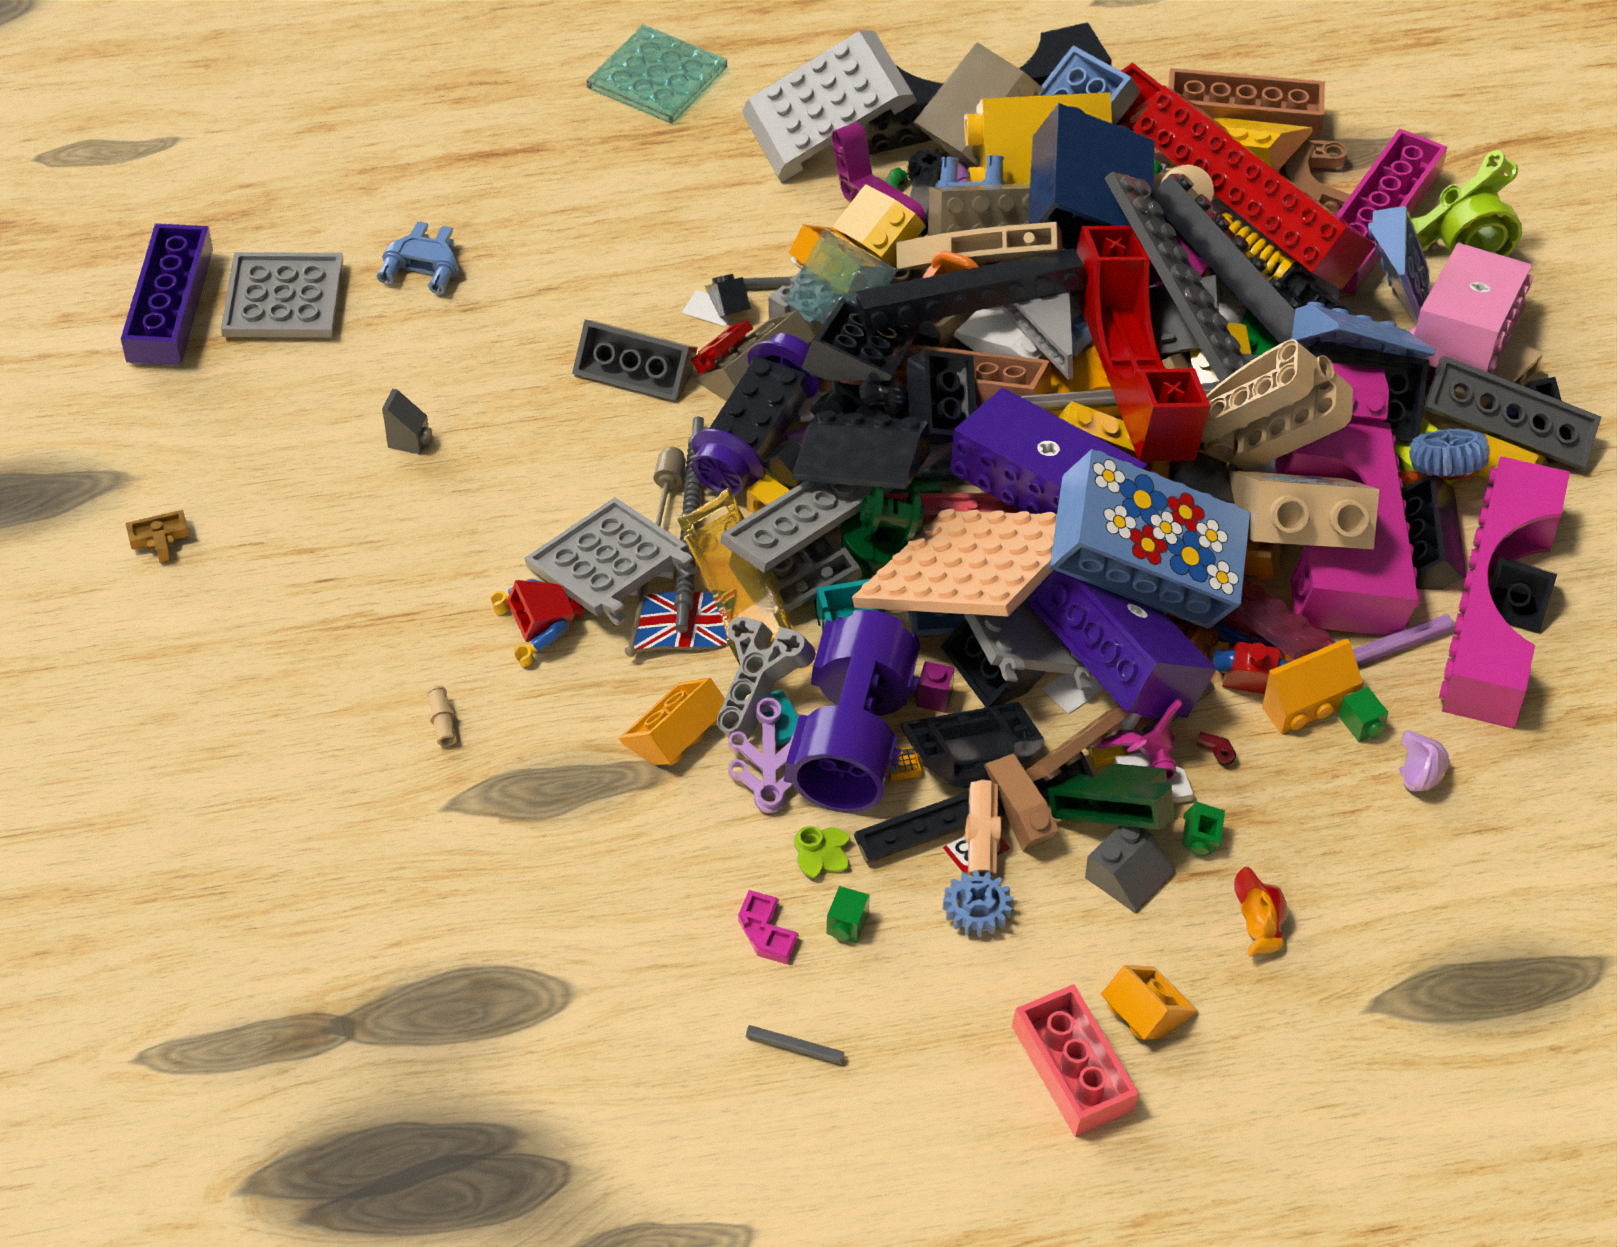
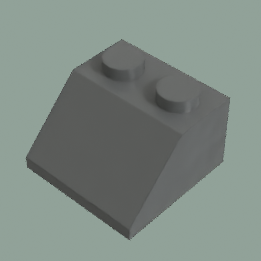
M1119 825L1088 855L1085 878L1136 913L1174 875L1175 870L1151 833L1144 828Z

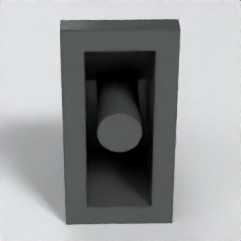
M392 389L382 408L388 448L420 455L424 445L429 444L432 436V429L428 425V417L399 390Z

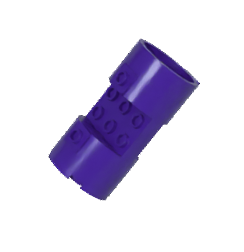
M856 610L853 612V616L838 617L835 621H825L813 664L811 685L820 687L822 693L835 705L818 708L809 716L799 714L785 764L784 782L793 783L795 789L805 799L827 810L857 813L875 807L883 797L891 766H898L901 749L895 748L897 735H894L890 726L878 716L894 713L904 705L907 706L909 694H916L919 677L914 676V671L920 651V642L916 633L911 634L902 626V620L890 614L874 610Z

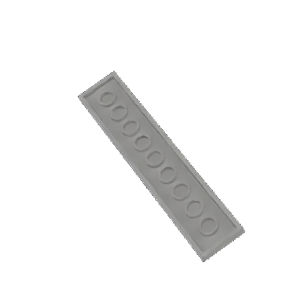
M953 443L930 444V454L917 474L951 453ZM805 481L723 532L720 543L765 573L858 513L864 496L866 494L869 495L872 487ZM883 488V495L894 490V488Z

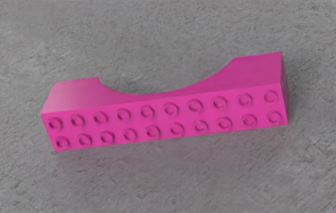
M1500 456L1497 468L1491 466L1487 483L1492 484V487L1486 486L1482 501L1484 505H1487V508L1481 507L1478 525L1483 527H1477L1473 546L1478 547V550L1472 548L1468 566L1473 571L1467 570L1463 587L1468 593L1462 592L1459 612L1463 614H1457L1454 626V634L1458 635V637H1452L1449 649V657H1453V659H1447L1444 671V680H1448V682L1442 681L1439 698L1444 699L1442 712L1515 729L1527 689L1535 645L1519 635L1501 616L1492 600L1488 581L1494 575L1499 557L1515 561L1525 556L1551 551L1562 514L1570 475L1569 471Z

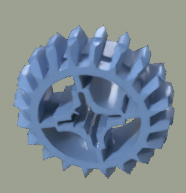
M1460 428L1438 429L1434 432L1428 431L1426 434H1420L1412 440L1410 444L1411 450H1409L1414 470L1422 474L1427 473L1429 476L1438 475L1439 477L1461 476L1464 473L1471 474L1473 471H1478L1487 465L1489 461L1488 455H1490L1488 439L1484 434L1478 431H1471L1470 429L1461 430Z

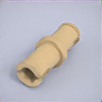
M434 686L427 691L431 707L429 714L430 722L435 726L437 744H440L441 747H449L457 741L452 722L454 720V712L452 708H449L446 688Z

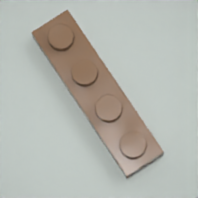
M1120 705L1107 710L1027 769L1026 773L1032 782L1040 778H1044L1045 781L1054 778L1062 772L1059 767L1064 763L1068 766L1082 757L1080 751L1084 748L1090 750L1103 741L1100 736L1104 733L1110 735L1123 726L1121 721L1129 716L1130 713H1127Z

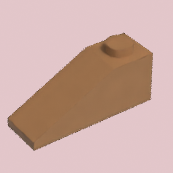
M1014 753L986 763L984 766L990 780L998 784V798L1021 850L1023 851L1051 840L1059 831L1045 799Z

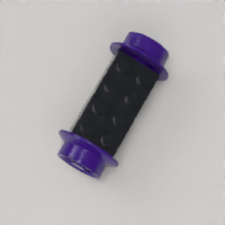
M779 333L773 335L769 341L754 344L748 352L749 367L709 429L700 430L693 437L692 450L695 457L691 462V468L696 478L710 490L726 496H735L740 494L744 487H751L759 479L764 478L765 468L763 462L776 448L804 401L813 397L820 386L819 378H815L808 371L801 369L810 345L805 341L790 334Z

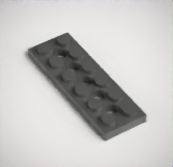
M1444 355L1439 359L1423 410L1581 471L1586 468L1602 417ZM1454 386H1460L1465 390V399H1459L1454 395ZM1481 396L1491 399L1492 409H1484L1481 406ZM1508 406L1517 409L1519 413L1517 420L1508 417L1506 413ZM1537 416L1544 420V430L1535 428L1533 417ZM1560 427H1566L1570 430V440H1565L1560 436Z

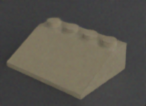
M977 42L913 123L952 157L959 158V162L964 163L967 170L968 167H980L979 146H966L965 114L977 113V106L982 98L1039 96L1044 89L1025 72Z

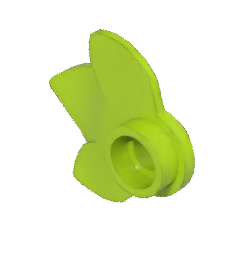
M815 826L801 828L794 838V846L799 852L797 857L799 868L805 875L811 878H816L822 869L832 873L845 871L848 868V860L841 847L849 842L850 835L834 827L820 830Z

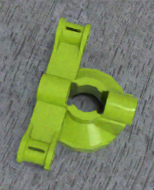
M1492 151L1485 157L1475 177L1461 188L1457 185H1449L1440 195L1441 204L1426 216L1411 218L1418 240L1422 242L1420 244L1422 251L1441 238L1450 255L1456 244L1461 243L1507 257L1517 247L1522 237V223L1513 208L1500 201L1497 192L1516 178L1519 170L1518 165L1513 161L1506 160L1505 155L1501 151Z

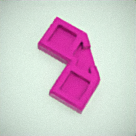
M748 890L738 913L740 926L757 956L788 965L798 942L799 933L771 925L779 906V898Z

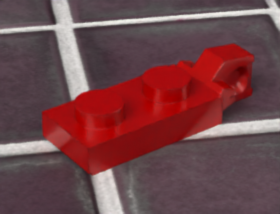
M745 320L729 326L700 349L698 354L690 360L695 366L697 373L700 374L710 370L715 366V360H720L730 353L729 348L731 346L736 347L747 339L745 335L754 329L750 321Z

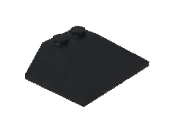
M1019 702L901 723V729L922 765L955 788H970L971 782L980 780L991 781L984 765L1013 753L1024 768L1044 744L1043 736Z

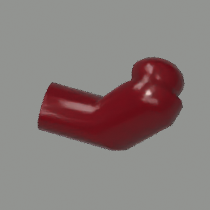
M1204 732L1199 733L1197 747L1211 750L1217 761L1222 765H1230L1235 761L1236 752L1227 738Z

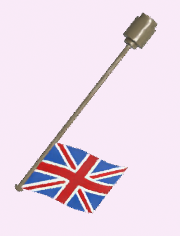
M676 447L664 448L658 455L653 479L663 489L655 522L658 526H661L668 490L678 488L683 479L686 459L683 451ZM648 582L642 585L629 647L625 648L627 656L632 657L636 652L660 649L709 650L726 646L728 639L727 630L731 623L737 589L716 593L693 592V606L688 615L687 631L679 633L676 631L677 609L674 607L675 592L646 595Z

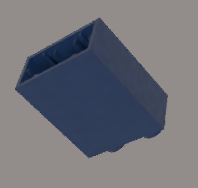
M1058 103L1033 135L1028 224L1057 222L1062 231V248L1066 250L1074 248L1075 251H1077L1082 226H1131L1104 178L1113 171L1123 175L1127 174L1137 179H1143L1150 186L1151 194L1154 191L1155 140L1137 134L1126 126L1114 125L1086 114L1080 108Z

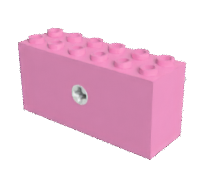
M1457 243L1420 310L1414 335L1436 349L1435 355L1420 359L1429 360V365L1436 370L1439 359L1444 355L1485 372L1494 373L1497 362L1500 361L1503 350H1505L1508 340L1512 336L1514 327L1517 326L1519 317L1524 311L1527 301L1525 297L1534 275L1529 274L1532 264Z

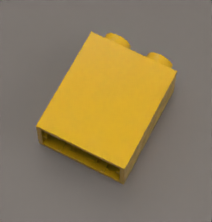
M1111 93L982 98L977 106V113L965 114L966 146H979L980 167H968L967 182L983 181L986 175L987 155L1004 156L1002 180L1005 184L1030 183L1033 135L1057 104L1061 103L1066 106L1080 108L1086 114L1112 123Z

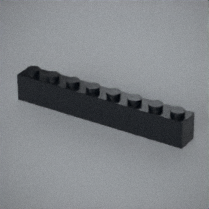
M1179 173L1170 174L1150 194L1153 200L1162 207L1164 217L1280 344L1291 340L1295 310L1305 306L1298 297H1292L1285 290L1287 286L1284 281L1276 275L1273 276L1266 269L1268 265L1259 255L1254 256L1248 249V242L1239 234L1235 235L1231 231L1229 221L1221 214L1217 215L1210 208L1212 203L1203 194L1199 195L1192 188L1194 184L1186 175H1180ZM1302 345L1309 351L1310 346Z
M1072 248L856 291L857 313L865 332L868 333L1084 290V264L1075 249Z

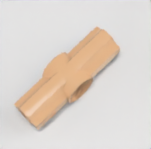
M989 780L971 782L969 789V814L967 815L965 825V841L968 843V875L973 877V872L976 870L979 872L980 877H984L987 872H991V877H995L997 874V845L1001 835V818L997 816L998 784Z

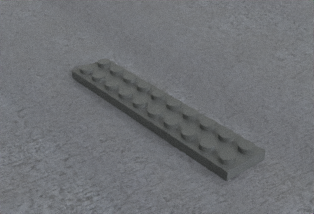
M1112 171L1104 178L1221 383L1235 371L1249 363L1240 351V343L1230 334L1227 329L1228 323L1226 319L1216 310L1213 296L1204 289L1200 282L1202 280L1201 275L1188 261L1189 255L1176 240L1174 228L1164 219L1162 207L1151 197V188L1148 183L1143 179Z

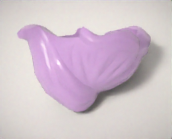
M1407 730L1403 734L1401 743L1407 748L1408 755L1405 766L1399 768L1404 779V786L1414 792L1430 790L1440 783L1444 778L1445 772L1449 769L1450 760L1448 752L1438 741Z

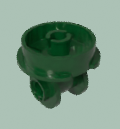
M872 487L869 495L866 494L864 496L860 511L840 524L841 547H845L861 571L875 576L879 569L883 568L893 559L895 554L899 553L910 540L923 530L922 524L925 510L924 505L921 504L920 494L910 492L905 501L884 497L882 487Z

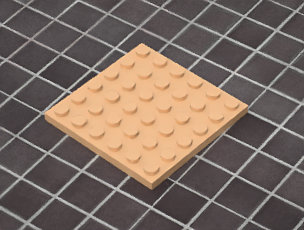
M953 509L943 510L915 538L910 540L899 553L895 554L892 560L879 569L873 578L862 585V588L852 596L854 607L1009 616L1053 571L1049 567L1052 559L1051 553L1057 515L1053 512L1030 514L1027 511L1004 513V511L979 512L978 510L959 512Z

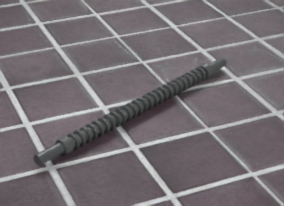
M700 416L693 418L692 436L688 439L680 540L687 544L689 554L693 557V561L689 564L694 568L696 566L702 484L694 475L691 462L695 457L692 450V439L698 431L704 428V419ZM678 571L674 607L677 609L676 631L685 633L688 628L689 611L693 606L695 574L693 573L686 578Z

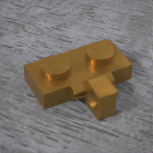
M183 510L125 523L131 549L148 546V550L156 549L159 563L171 561L168 546L175 545L174 540L190 536Z

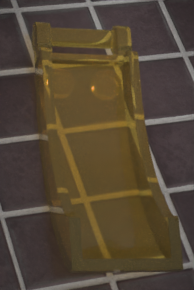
M726 488L720 492V496L689 514H681L677 517V520L685 534L684 539L712 593L725 628L726 641L740 666L736 645L730 639L727 632L732 620L743 616L762 621L773 632L767 649L773 644L779 628L791 629V625L771 570L763 573L720 543L723 532L745 519L733 493L729 488ZM726 506L729 511L727 514L695 531L693 524Z

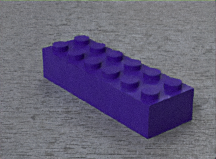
M155 223L121 335L126 362L165 365L182 364L213 253L209 226Z

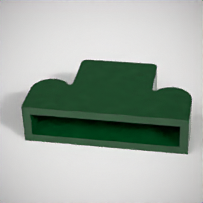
M1112 764L1094 778L1084 774L1070 775L1048 788L1051 814L1053 818L1161 830L1176 818L1172 785L1167 783L1165 768Z

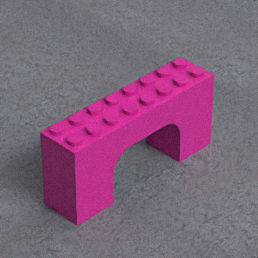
M1351 418L1344 428L1274 459L1276 474L1344 478L1379 489L1374 549L1305 546L1290 578L1296 626L1389 636L1402 631L1405 626H1408L1414 608L1419 606L1421 593L1416 588L1417 569L1413 567L1412 563L1413 545L1409 544L1410 526L1409 522L1405 520L1406 502L1402 500V479L1398 476L1399 458L1395 456V436L1391 433L1390 423Z

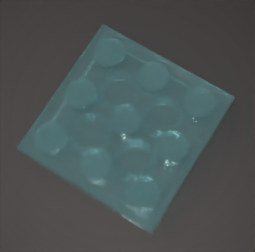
M824 228L784 302L824 324L841 298L857 305L856 291L890 285L898 269Z

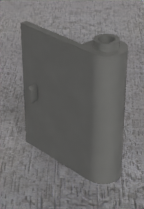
M1218 275L1202 277L1200 282L1204 289L1213 296L1215 300L1214 306L1219 313L1218 303L1223 300L1220 279ZM1165 285L1150 287L1151 323L1159 356L1201 349Z

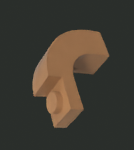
M1305 140L1280 168V174L1337 214L1351 194L1326 186L1312 176L1308 164L1312 157L1315 143Z

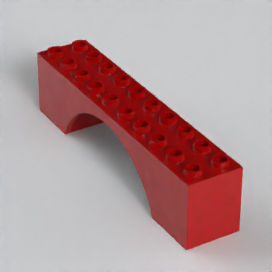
M1163 85L1132 128L1138 134L1155 140V148L1178 166L1193 165L1203 169L1213 182L1215 196L1309 271L1341 290L1376 246L1345 220L1312 198L1247 149L1229 133V130L1197 105L1166 85Z
M1082 226L1076 252L1084 264L1085 289L1074 292L1137 458L1142 462L1196 461L1210 404L1195 368L1166 369L1160 359L1150 315V259L1131 226Z

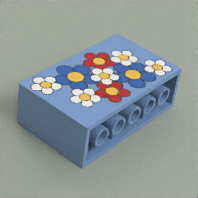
M1091 449L1062 477L1051 553L1052 559L1049 568L1209 629L1241 604L1250 511L1242 509L1236 504L1214 498L1208 493H1202L1189 488L1183 483L1161 477L1155 472H1149L1136 467L1130 462L1108 456L1102 451Z

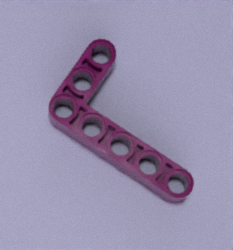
M854 122L833 130L831 134L840 187L845 199L851 203L866 184L897 200L916 213L920 220L926 224V214L919 202L872 174L866 134L862 125L859 122Z

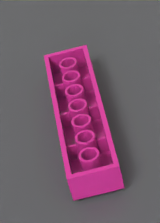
M1399 128L1337 215L1375 244V239H1370L1368 224L1373 222V211L1406 206L1409 216H1411L1441 173L1447 146ZM1375 247L1341 291L1353 296L1356 294L1381 258V255L1376 254Z

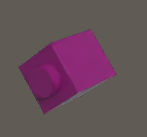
M924 662L918 682L916 707L947 712L953 691L955 667Z

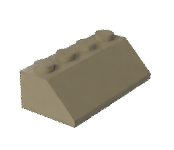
M799 310L770 318L748 335L743 343L733 347L727 356L717 360L713 368L701 373L695 379L700 385L727 401L749 367L748 352L754 344L769 341L773 335L779 333L796 336L808 344L814 339L815 335Z

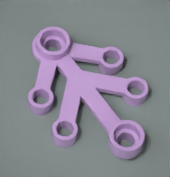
M773 698L760 700L756 708V717L762 723L763 754L747 741V737L743 732L735 731L731 733L728 740V747L731 751L741 752L763 772L762 782L748 771L747 764L739 759L733 760L728 770L731 779L742 781L755 793V805L766 813L779 811L785 803V792L793 786V783L784 782V777L776 783V771L786 763L793 735L790 742L775 755V723L780 719L781 705ZM769 711L773 713V716L766 717L763 713ZM734 739H740L743 741V743L741 745H735L732 741ZM740 767L743 769V772L738 774L732 769ZM772 796L775 801L767 802L764 800V797Z

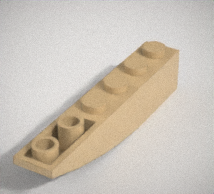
M1057 222L971 229L896 242L897 270L929 268L934 255L941 251L964 255L977 264L1001 263L1062 251V231Z

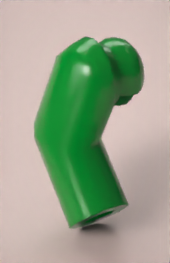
M895 168L890 171L885 182L899 190L898 184H904L903 179L907 180L908 175L901 168Z

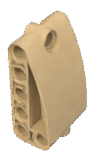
M1287 340L1235 371L1206 395L1210 404V410L1201 442H1208L1207 453L1209 456L1216 459H1225L1239 471H1250L1344 428L1352 418L1353 388L1335 372L1333 364L1326 356L1316 357L1296 340Z

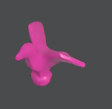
M1176 699L1168 707L1162 719L1153 724V731L1143 734L1133 730L1119 729L1102 738L1103 741L1096 748L1104 749L1125 745L1130 746L1127 749L1128 752L1141 750L1150 758L1149 767L1165 768L1167 781L1171 780L1177 774V764L1174 759L1170 758V753L1175 748L1173 742L1176 740L1171 731L1170 723L1175 712L1182 705V701Z

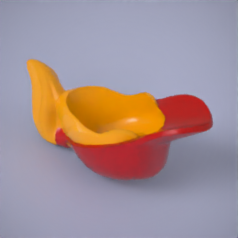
M1243 867L1234 879V890L1241 903V913L1246 919L1247 933L1255 939L1248 948V956L1274 953L1284 945L1281 926L1284 924L1288 914L1286 899L1278 886L1263 883L1250 867Z

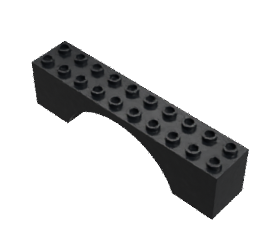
M1086 22L1042 32L1035 53L1019 69L1042 86L1072 46L1081 49L1110 66L1112 59L1090 24ZM896 65L917 101L895 115L889 109L862 126L866 134L869 155L932 141L913 122L944 83L917 77Z

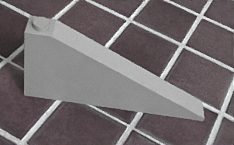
M996 263L978 264V265H979V267H981V266H986V265H991V264H996ZM1069 293L999 306L1068 380L1073 378Z

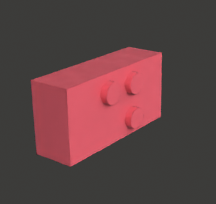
M1075 984L1015 1008L1012 1028L1074 1137L1134 1112L1139 1092Z

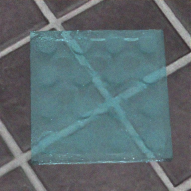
M643 24L586 82L587 88L673 124L728 67V62L724 57Z

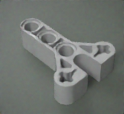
M740 616L731 621L727 630L728 636L736 645L740 666L718 714L717 726L728 737L731 733L740 731L746 735L748 740L758 723L756 708L759 701L769 698L775 682L796 668L809 666L814 661L816 652L815 648L801 633L784 627L779 628L773 644L767 649L773 632L762 621ZM737 721H739L738 724H737L734 728H732V726H733ZM734 739V740H733V741L736 742V743H742V742H743V741L740 740V739Z

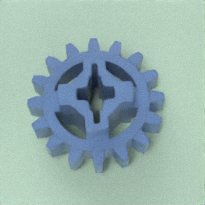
M976 870L973 872V877H968L964 872L961 873V881L953 878L950 888H945L943 910L946 911V920H954L953 928L955 930L961 926L965 927V935H969L972 930H976L978 937H982L983 930H987L991 935L995 934V925L1004 928L1006 919L1011 918L1013 897L1009 896L1010 887H1001L1002 878L1000 877L994 881L991 880V872H987L984 877H980L979 872ZM995 898L999 903V907H996V901L994 900ZM957 900H960L961 908L958 907Z

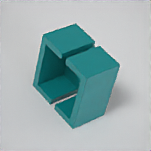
M870 579L817 587L816 611L822 631L826 620L835 621L838 617L853 616V612L856 610H874L886 613L885 609L854 607L852 596Z

